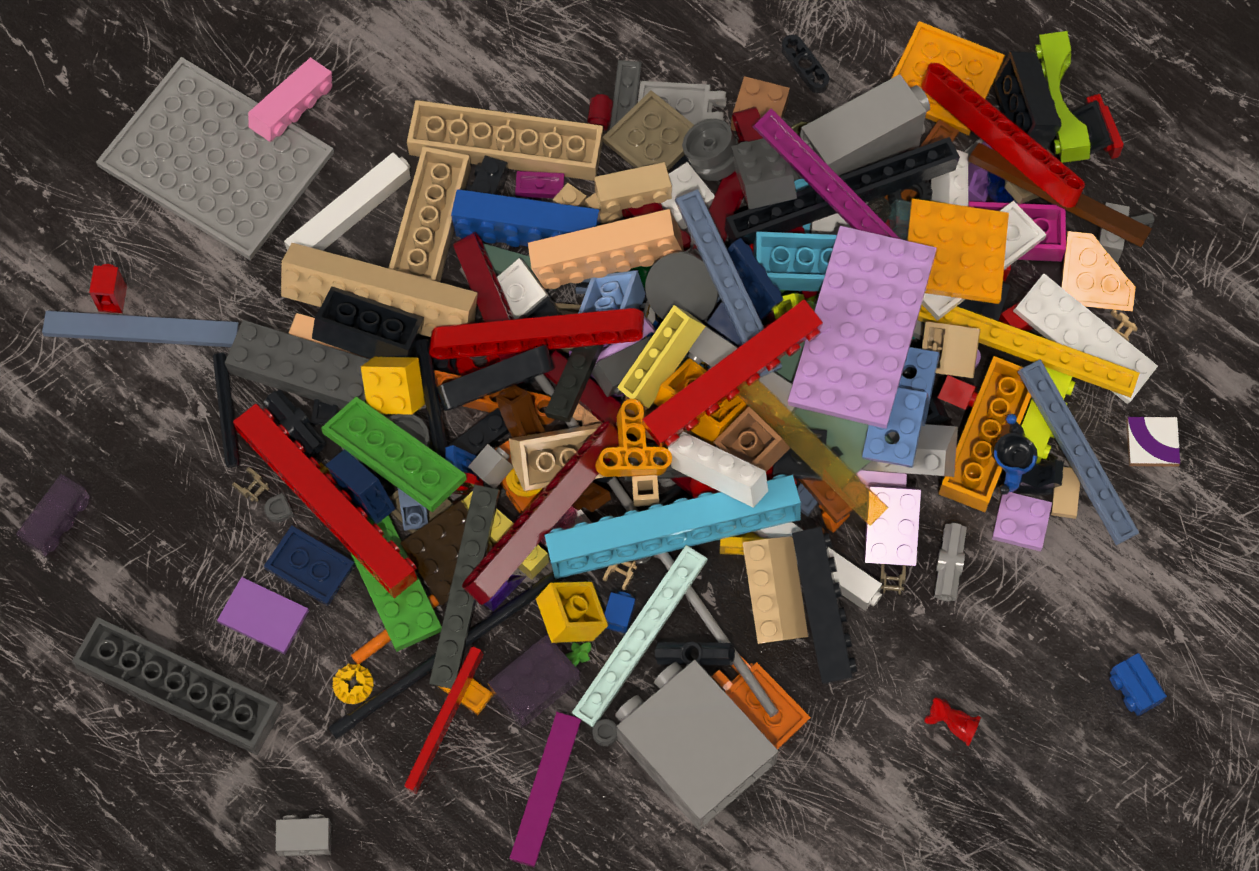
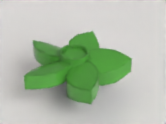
M573 642L571 646L573 652L563 656L564 659L571 660V666L574 668L579 661L587 662L590 660L588 653L591 650V644L588 642L579 646V644Z

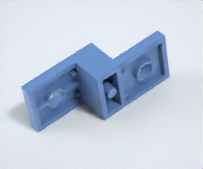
M909 348L903 371L908 367H913L917 370V374L914 378L907 379L902 373L887 429L872 425L868 426L862 455L863 459L913 468L921 426L926 424L940 356L939 352ZM896 432L900 435V439L895 444H889L885 441L887 434Z

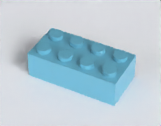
M756 232L754 257L766 269L767 276L771 282L780 290L820 292L837 235Z

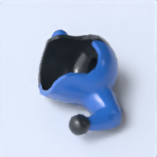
M1015 414L1007 415L1006 421L1010 424V433L1002 436L994 448V458L1006 473L1004 485L999 487V493L1002 495H1007L1009 492L1016 491L1019 488L1022 474L1029 472L1035 466L1038 458L1034 443L1025 437L1024 429L1016 421L1017 417Z

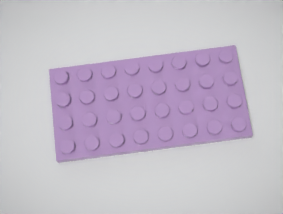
M844 226L839 227L814 311L823 322L820 329L821 334L810 342L807 339L805 341L788 398L789 406L887 429L935 259L936 247Z

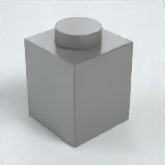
M489 444L485 446L468 466L493 489L513 469V465L507 461L510 456L500 447L495 450Z

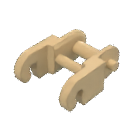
M1113 309L1111 315L1120 321L1119 326L1114 331L1129 342L1128 336L1132 331L1136 332L1138 328L1135 323L1128 321V316L1121 312L1117 314V310ZM1123 326L1128 328L1124 334L1120 332Z
M637 561L621 563L629 567L627 572L618 568L619 564L609 566L603 580L607 581L608 575L610 576L611 572L617 571L626 576L622 586V590L625 591L633 578V569H637V566H635Z

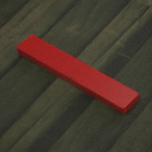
M471 647L404 785L408 791L417 794L484 656L478 648Z

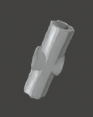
M957 523L945 524L942 548L939 550L936 566L938 574L934 597L947 602L956 600L959 577L962 575L965 559L963 550L967 527Z

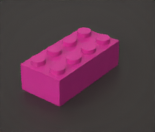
M969 201L968 207L1000 211L1010 203ZM1016 203L1047 234L1043 241L1018 260L1062 261L1066 251V210L1057 205H1019Z

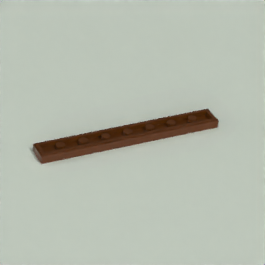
M978 143L970 154L969 162L1139 247L1143 246L1151 233L1152 228L1084 194H1081L1075 207L1067 208L1060 205L997 151L981 143Z

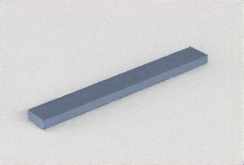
M697 189L675 198V203L743 345L761 332L764 327L705 202ZM780 363L770 372L766 369L759 375L762 378L772 372H776L782 369V365Z
M46 311L42 333L47 337L232 347L240 325L239 322Z
M1041 359L1020 369L1018 374L1115 545L1139 534L1138 529Z

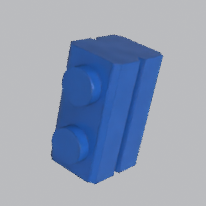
M1139 653L1114 666L1110 672L1111 684L1116 690H1121L1125 696L1123 699L1125 706L1130 712L1134 711L1137 716L1158 706L1167 697Z

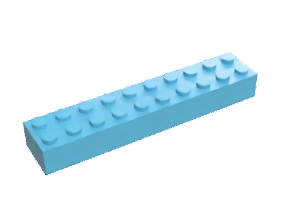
M782 474L767 481L768 492L754 508L722 492L715 494L707 492L695 499L688 500L687 498H682L670 505L663 506L662 504H657L649 507V510L641 512L632 510L626 512L624 516L616 518L607 516L601 518L599 522L591 524L582 522L576 524L574 528L551 530L549 534H545V539L555 579L682 549L686 545L691 547L798 521L801 517V502L793 475L787 476Z

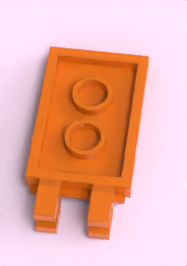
M743 659L779 711L773 717L768 715L734 664L731 667L739 675L732 682L718 670L711 678L777 750L811 718L757 662L754 665L752 663L749 665Z

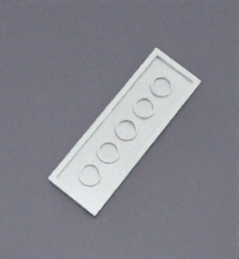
M1014 201L1000 210V212L1009 213L1004 270L1043 241L1047 235ZM925 293L922 305L938 321L965 299Z
M1045 274L1038 279L1013 310L1014 313L1048 340L1139 372L1140 374L1131 398L1113 392L1126 404L1131 402L1158 367V365Z

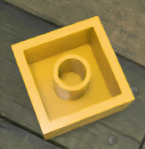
M373 357L361 366L366 404L380 414L412 415L425 405L418 358Z
M592 582L550 583L536 598L551 643L594 641L608 626Z

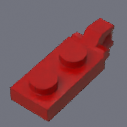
M1100 94L1087 97L1086 105L1095 100L1099 102L1114 144L1104 148V150L1108 151L1111 159L1119 157L1124 144L1108 106L1104 105Z

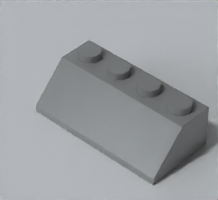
M941 425L921 426L913 468L872 461L862 470L954 477L958 427ZM888 433L895 443L899 441L900 435L898 433Z

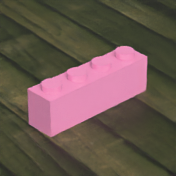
M310 57L248 112V127L269 142L275 137L281 136L292 122L298 121L304 111L312 108L323 94L329 93L332 88V72Z

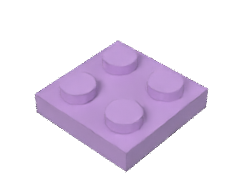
M1011 492L1007 495H1002L992 540L1041 551L1052 502Z

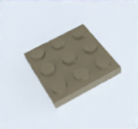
M651 90L602 137V140L634 168L665 162L668 171L685 155L682 147L683 139L694 124Z

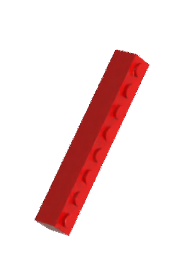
M802 300L644 417L642 425L660 448L665 444L667 447L671 446L680 438L678 434L685 429L688 432L700 424L699 419L705 414L708 417L713 415L720 409L719 404L724 400L731 401L741 393L739 389L747 384L750 387L761 378L760 373L766 369L769 372L781 363L779 359L786 354L789 357L801 348L800 344L806 339L810 342L819 336L823 322L806 300Z

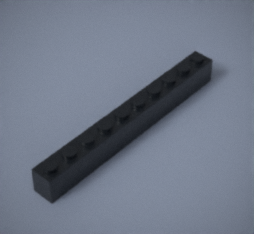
M947 137L842 175L840 178L867 203L955 171L960 156L951 138ZM812 187L796 192L797 199L748 209L726 217L724 230L731 244L741 238L744 243L751 245L754 244L756 232L784 233L834 215L837 212Z

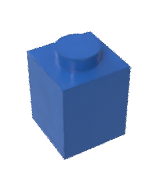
M611 592L604 614L608 624L606 629L626 634L635 609V599L630 594Z

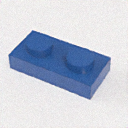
M454 445L446 447L445 460L462 472L474 474L479 481L480 477L468 467L477 456Z

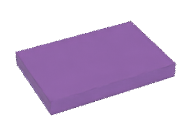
M241 577L217 621L219 624L285 655L309 609Z

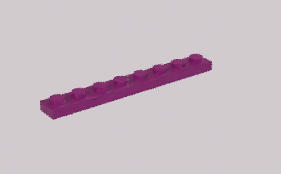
M772 108L753 126L853 229L900 239Z

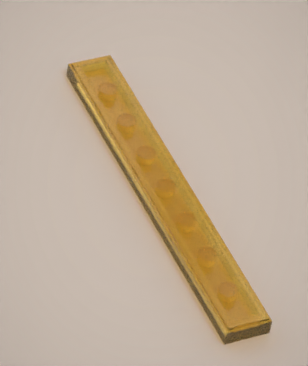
M760 380L750 387L746 384L739 389L741 393L738 396L869 526L889 508Z

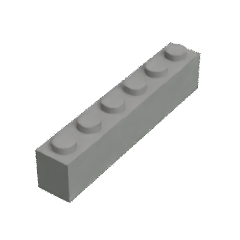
M706 326L690 348L688 357L699 364L704 361L710 365L709 369H711L739 347ZM776 372L760 378L750 387L746 384L739 389L740 392L743 388L750 392L749 398L762 406L763 403H766L772 407L770 412L780 419H783L784 416L791 418L797 410V407L788 405V398L793 383Z

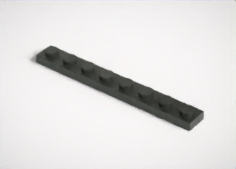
M474 485L429 682L431 685L451 689L459 674L475 605V599L462 587V584L486 556L500 493L498 489Z

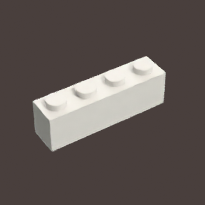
M957 150L960 158L956 170L931 179V189L933 191L931 201L968 207V154Z
M682 432L679 435L680 438L668 447L672 455L671 467L753 508L768 492L765 470L690 434Z

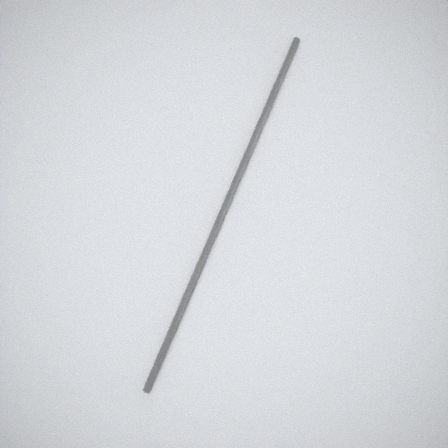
M461 267V268H460V271H461V273L463 274V276L465 277V279L467 280V278H466V276H465V273H464V271H463V269H462V267ZM542 374L535 377L545 394L552 397L554 388L545 375ZM573 417L570 423L565 422L569 428L580 427ZM616 477L607 482L627 512L632 510L639 511L637 507H634L633 501ZM668 552L658 554L669 571L674 560ZM690 586L685 595L718 643H731L695 590ZM735 649L734 666L768 715L773 717L779 711Z

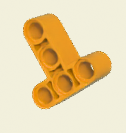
M627 399L617 413L619 447L606 448L601 452L595 464L596 470L600 475L606 477L659 476L664 474L671 464L672 455L668 449L664 447H646L645 428L642 425L644 409L640 401ZM630 409L634 411L636 417L627 416L625 410ZM626 434H634L638 441H630ZM603 458H610L614 462V466L605 465ZM628 458L637 459L639 466L631 465ZM653 458H661L664 465L659 466L655 464Z

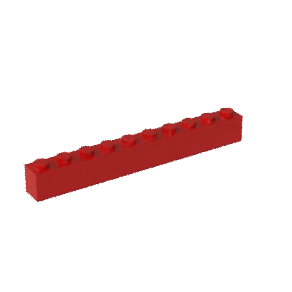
M254 404L235 419L233 423L237 433L394 599L417 580L415 564L408 557L404 559L399 554L400 549L392 540L388 542L383 537L384 533L376 523L371 525L368 522V516L359 506L355 508L351 504V497L344 490L339 491L335 487L337 484L328 473L324 475L319 470L321 467L313 457L308 458L304 454L305 450L298 441L292 442L289 439L288 431L283 425L277 426L273 422L274 417L266 408L262 410L257 404Z

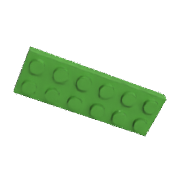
M358 397L351 400L321 427L322 433L431 512L439 507L467 480L464 472Z
M389 515L386 516L377 525L383 531V537L388 542L392 540L400 549L399 554L405 559L408 555L400 544L401 540ZM368 517V522L373 525L374 522ZM351 554L396 652L441 632L440 622L418 576L412 585L394 599Z

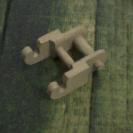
M248 467L246 471L254 477V481L249 487L242 488L235 482L232 483V486L235 489L237 488L238 492L245 498L251 497V501L258 502L257 497L264 490L269 491L268 483H263L262 477ZM256 483H257V484L260 485V487H259L258 490L253 494V493L250 492V490H251V489L256 485Z
M881 564L880 582H883L881 586L883 594H885L886 590L898 591V595H901V590L904 591L902 584L905 583L906 565H902L901 575L894 577L887 576L884 573L885 564ZM886 580H897L898 586L886 585Z

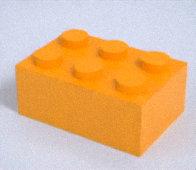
M689 358L661 384L654 404L658 407L707 372V370ZM740 394L731 401L724 400L719 404L720 409L709 417L705 414L699 419L700 424L691 431L710 445L715 446L713 442L745 411L749 401Z

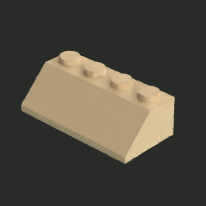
M602 423L509 438L511 462L523 491L545 488ZM611 460L607 466H614V462ZM598 474V476H597L595 479H597V478H603V477H606V476H602V475Z
M793 537L742 542L758 644L808 637Z

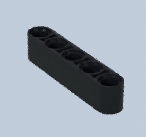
M543 345L436 387L444 411H448L552 371L555 367L547 345Z

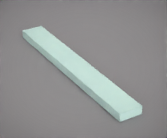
M687 545L684 547L573 710V715L592 728L600 720L708 561L706 557Z

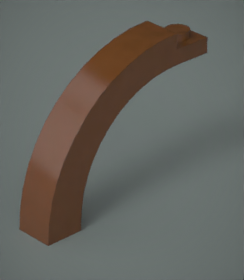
M513 385L496 396L499 410L512 438L546 433L537 416L529 392ZM592 482L571 507L578 511L584 507L593 512L611 500L608 490Z

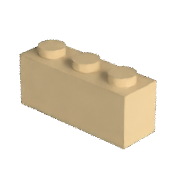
M665 162L594 177L595 192L601 214L616 213L622 209L639 208L645 204L663 203L666 200L672 199V185Z

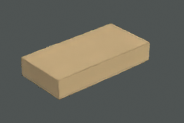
M1063 467L1062 486L1053 488L1051 515L1073 519L1077 517L1080 481L1072 468Z

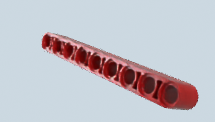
M930 63L921 84V88L1060 205L1067 208L1077 205L1085 187L1084 181L944 65L939 63Z
M628 308L436 327L431 332L429 354L435 359L444 360L526 352L543 345H547L548 350L635 342L643 337L644 313L639 309Z

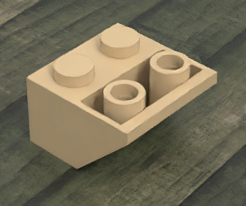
M925 322L922 349L939 352L940 356L936 373L974 378L980 329Z

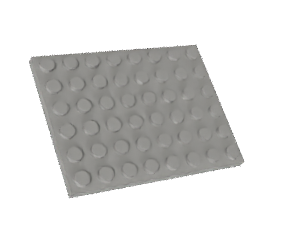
M181 57L96 161V164L104 171L251 261L334 154V149L292 123L281 136H277L269 142L248 127V112L258 104L256 101Z

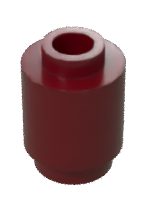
M597 94L590 99L588 123L603 126V131L607 130L611 124L613 101L609 99V96Z

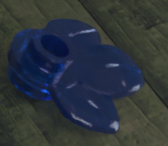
M988 171L987 178L990 184L987 185V191L991 199L997 203H1011L1012 201L1017 203L1004 188L1005 179Z

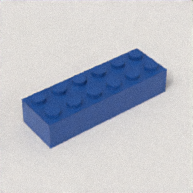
M458 189L456 190L451 213L456 236L461 239L476 232L480 239L486 243L500 242L512 247L528 246L529 242L601 225L599 209Z

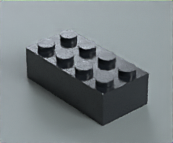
M1010 51L993 81L1002 113L1047 150L1062 125L1055 108V102L1048 88V82L1043 74L1042 65L1035 52Z
M331 286L314 319L312 339L370 359L373 357H411L415 349V342L421 336L424 317Z

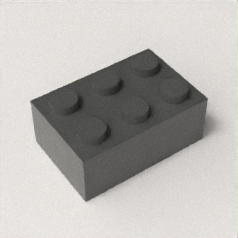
M764 138L750 142L745 141L731 146L735 171L749 210L797 199L794 176L789 163Z

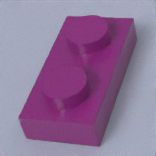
M517 171L515 195L516 197L555 198L564 187V173Z

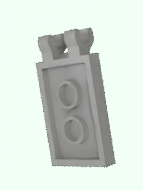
M640 81L638 102L652 90L694 125L706 119H720L724 121V112H712V106L726 107L727 98L725 91H711V86L706 84Z

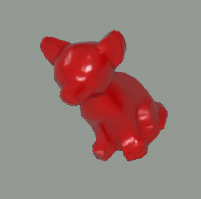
M936 697L933 699L930 707V715L924 719V722L936 724L944 721L950 731L969 746L981 717L979 715L971 717L961 710L951 709L947 700Z

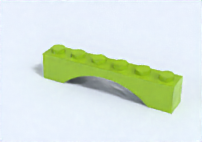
M1068 31L1039 35V44L1035 45L1038 59L1041 58L1042 71L1048 82V88L1055 102V108L1062 125L1056 134L1057 140H1054L1055 154H1060L1062 163L1090 159V141L1087 126L1069 111L1060 92V82L1071 64V46Z

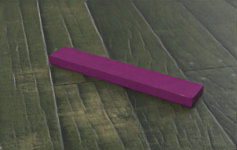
M556 712L510 855L511 861L534 868L536 866L581 724V719Z

